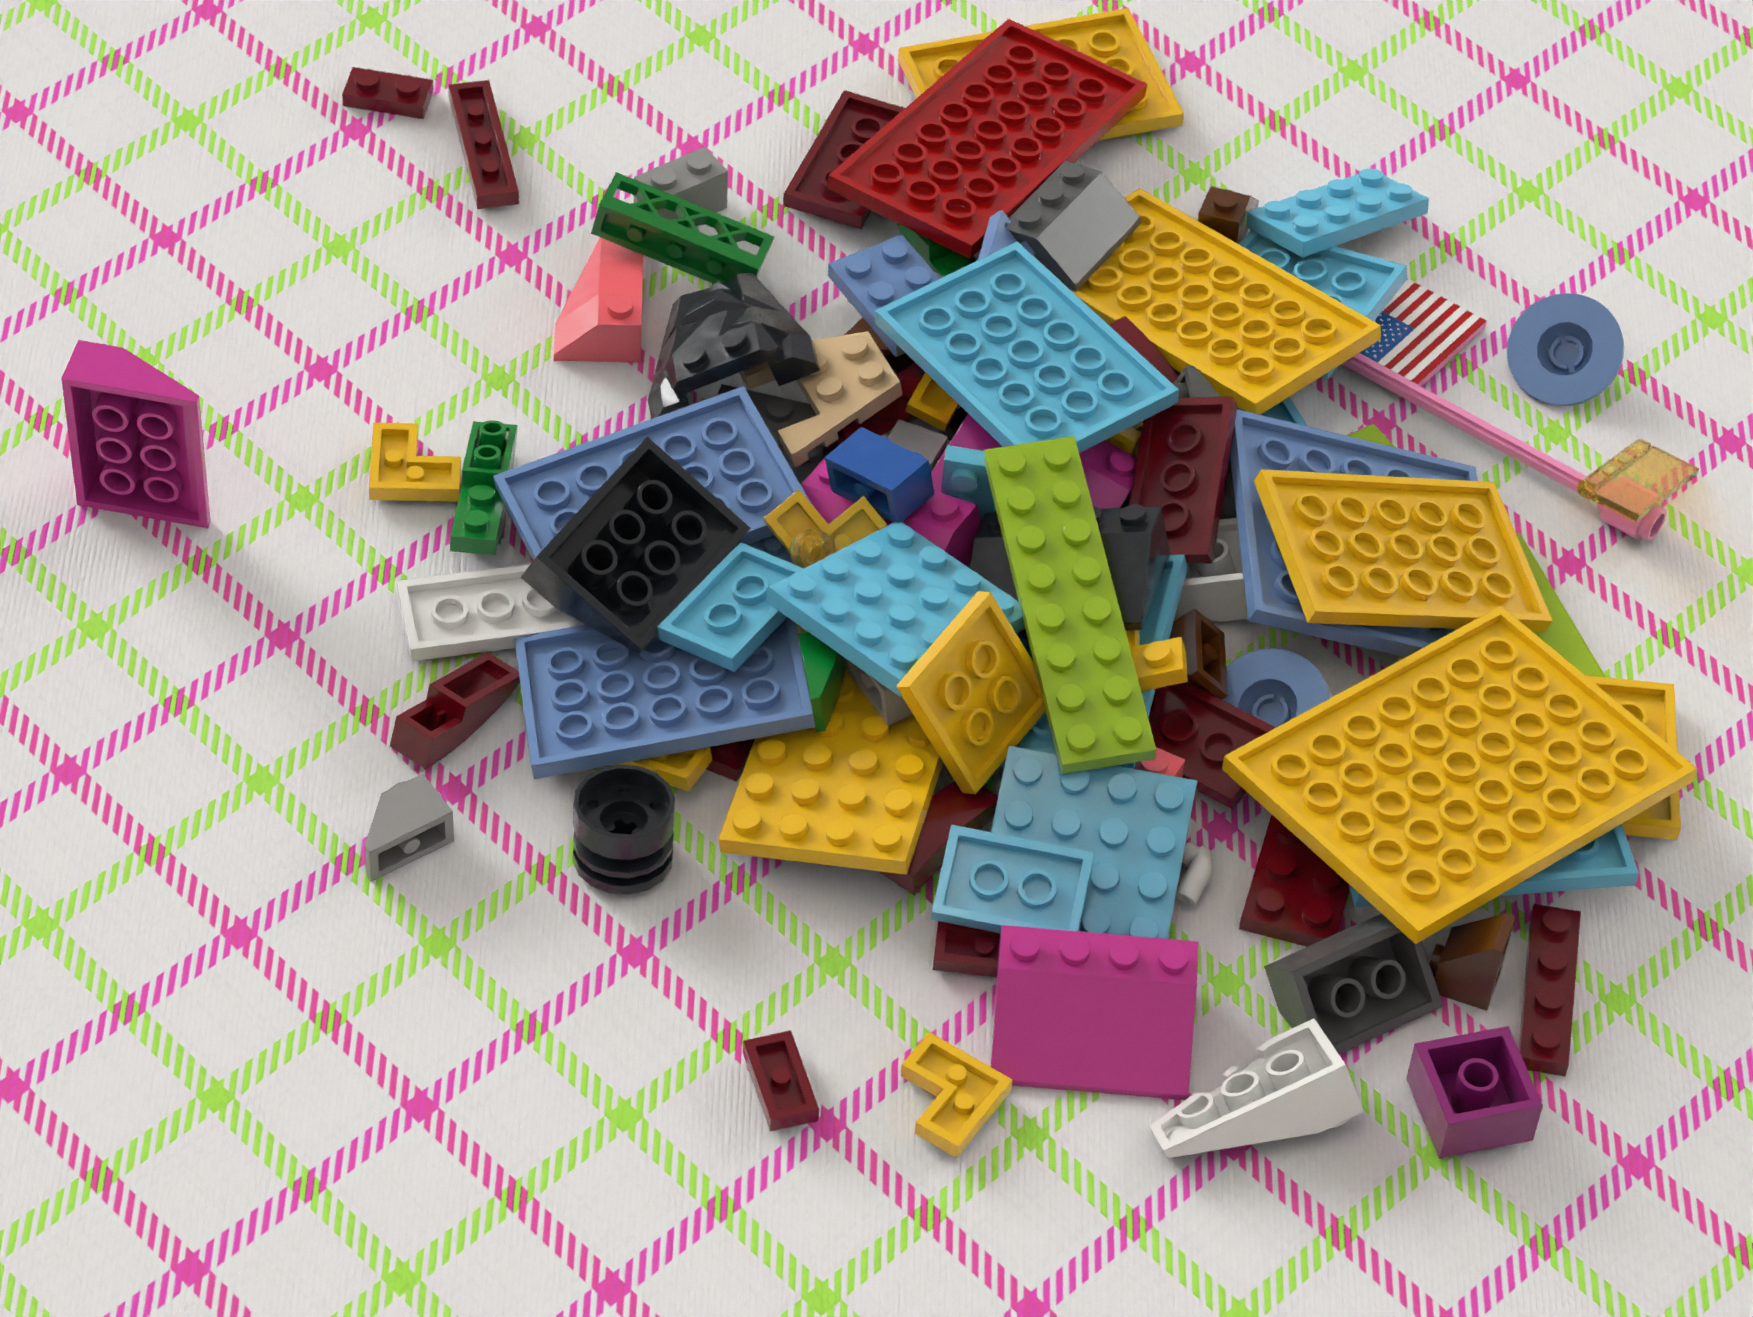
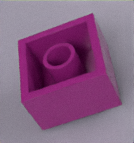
M1509 1026L1414 1044L1406 1080L1439 1159L1533 1141L1543 1105Z

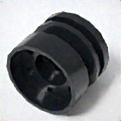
M615 765L601 768L583 779L575 790L573 804V863L578 875L591 887L607 893L629 895L647 891L664 880L672 868L675 796L669 783L653 771L630 765Z

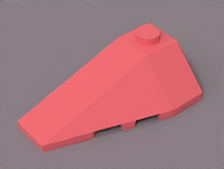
M599 238L555 323L554 361L641 363L642 254Z

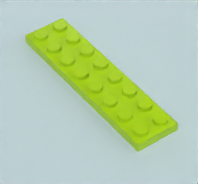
M1075 436L985 449L984 463L1019 605L1023 614V621L1061 774L1154 760L1156 746Z

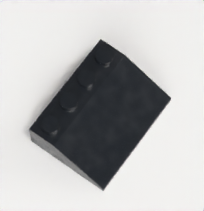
M646 437L536 556L521 578L556 609L640 653L658 633L657 626L714 570L751 528L649 437Z
M1129 505L1124 508L1100 509L1093 506L1125 631L1142 630L1170 555L1161 506L1144 507L1142 505ZM997 512L985 513L974 537L970 569L1018 601ZM1023 629L1016 634L1026 633V629Z

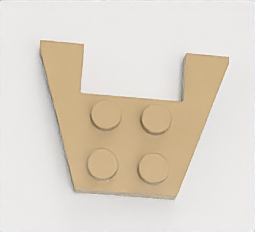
M868 331L812 340L820 371L800 378L796 382L816 413V416L778 430L780 443L794 467L809 460L807 453L822 443L824 447H827L838 440L837 432L854 420L861 424L903 395L899 379ZM767 362L739 372L749 390L775 380Z

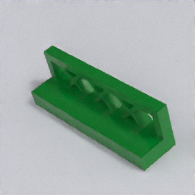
M618 172L615 173L599 204L591 234L713 284L728 282L737 274L751 272L758 278L760 269L774 240L772 235ZM618 190H622L636 196L639 202L629 204L615 198ZM666 208L675 212L678 218L668 220L659 216L656 210ZM707 225L715 228L718 235L708 236L700 233L696 226ZM746 241L760 248L757 255L739 249L736 242Z

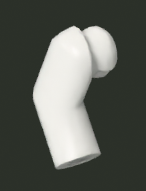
M1188 842L1185 844L1181 865L1188 869L1177 887L1176 898L1185 904L1195 906L1212 876V852L1205 845L1199 847L1193 842Z

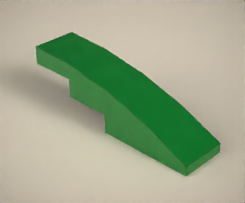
M811 633L798 634L817 733L826 731L839 699L846 670L845 659Z

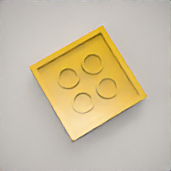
M978 591L896 685V688L962 793L976 794L1006 759L1008 747H1016L1046 711L1034 662L991 592Z

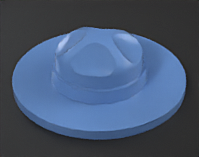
M1573 293L1552 295L1537 301L1527 308L1515 322L1507 344L1508 364L1517 384L1530 397L1553 406H1574L1600 395L1616 378L1624 357L1623 335L1613 314L1595 299Z
M1275 648L1260 649L1237 658L1226 667L1228 696L1222 700L1276 728L1330 699L1328 686L1319 670L1308 659L1292 651Z

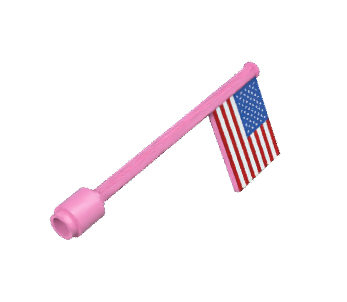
M1407 278L1374 321L1381 325V340L1342 363V365L1597 503V508L1601 510L1600 520L1637 540L1644 538L1651 541L1662 528L1667 516V510L1660 507V501L1623 481L1618 482L1615 486L1608 485L1606 487L1422 387L1485 329L1487 320Z

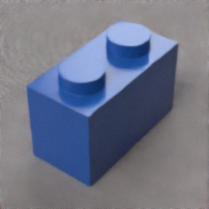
M862 427L825 457L830 487L833 493L853 503L864 496L881 517L891 522H903L935 494L931 466L928 459Z

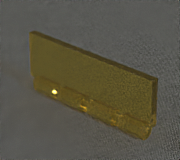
M1637 439L1577 484V492L1582 497L1592 500L1637 523L1696 477L1699 468L1655 446H1651V443L1643 439Z

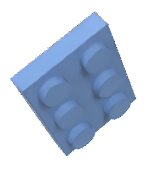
M902 234L828 263V277L895 357L904 354L905 352L875 324V310L940 279Z

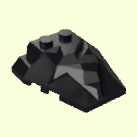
M752 272L737 274L728 282H717L712 284L710 288L681 295L672 305L648 397L651 419L695 404L693 390L764 362H767L779 387L818 372L820 368L814 343L810 335Z

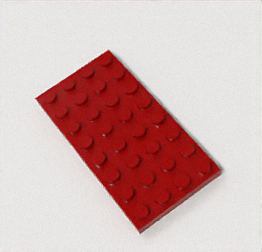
M1008 18L828 175L827 189L971 259L982 247L990 217L1003 210L1009 218L1065 161L1071 163L1077 161L1145 98L1147 83Z

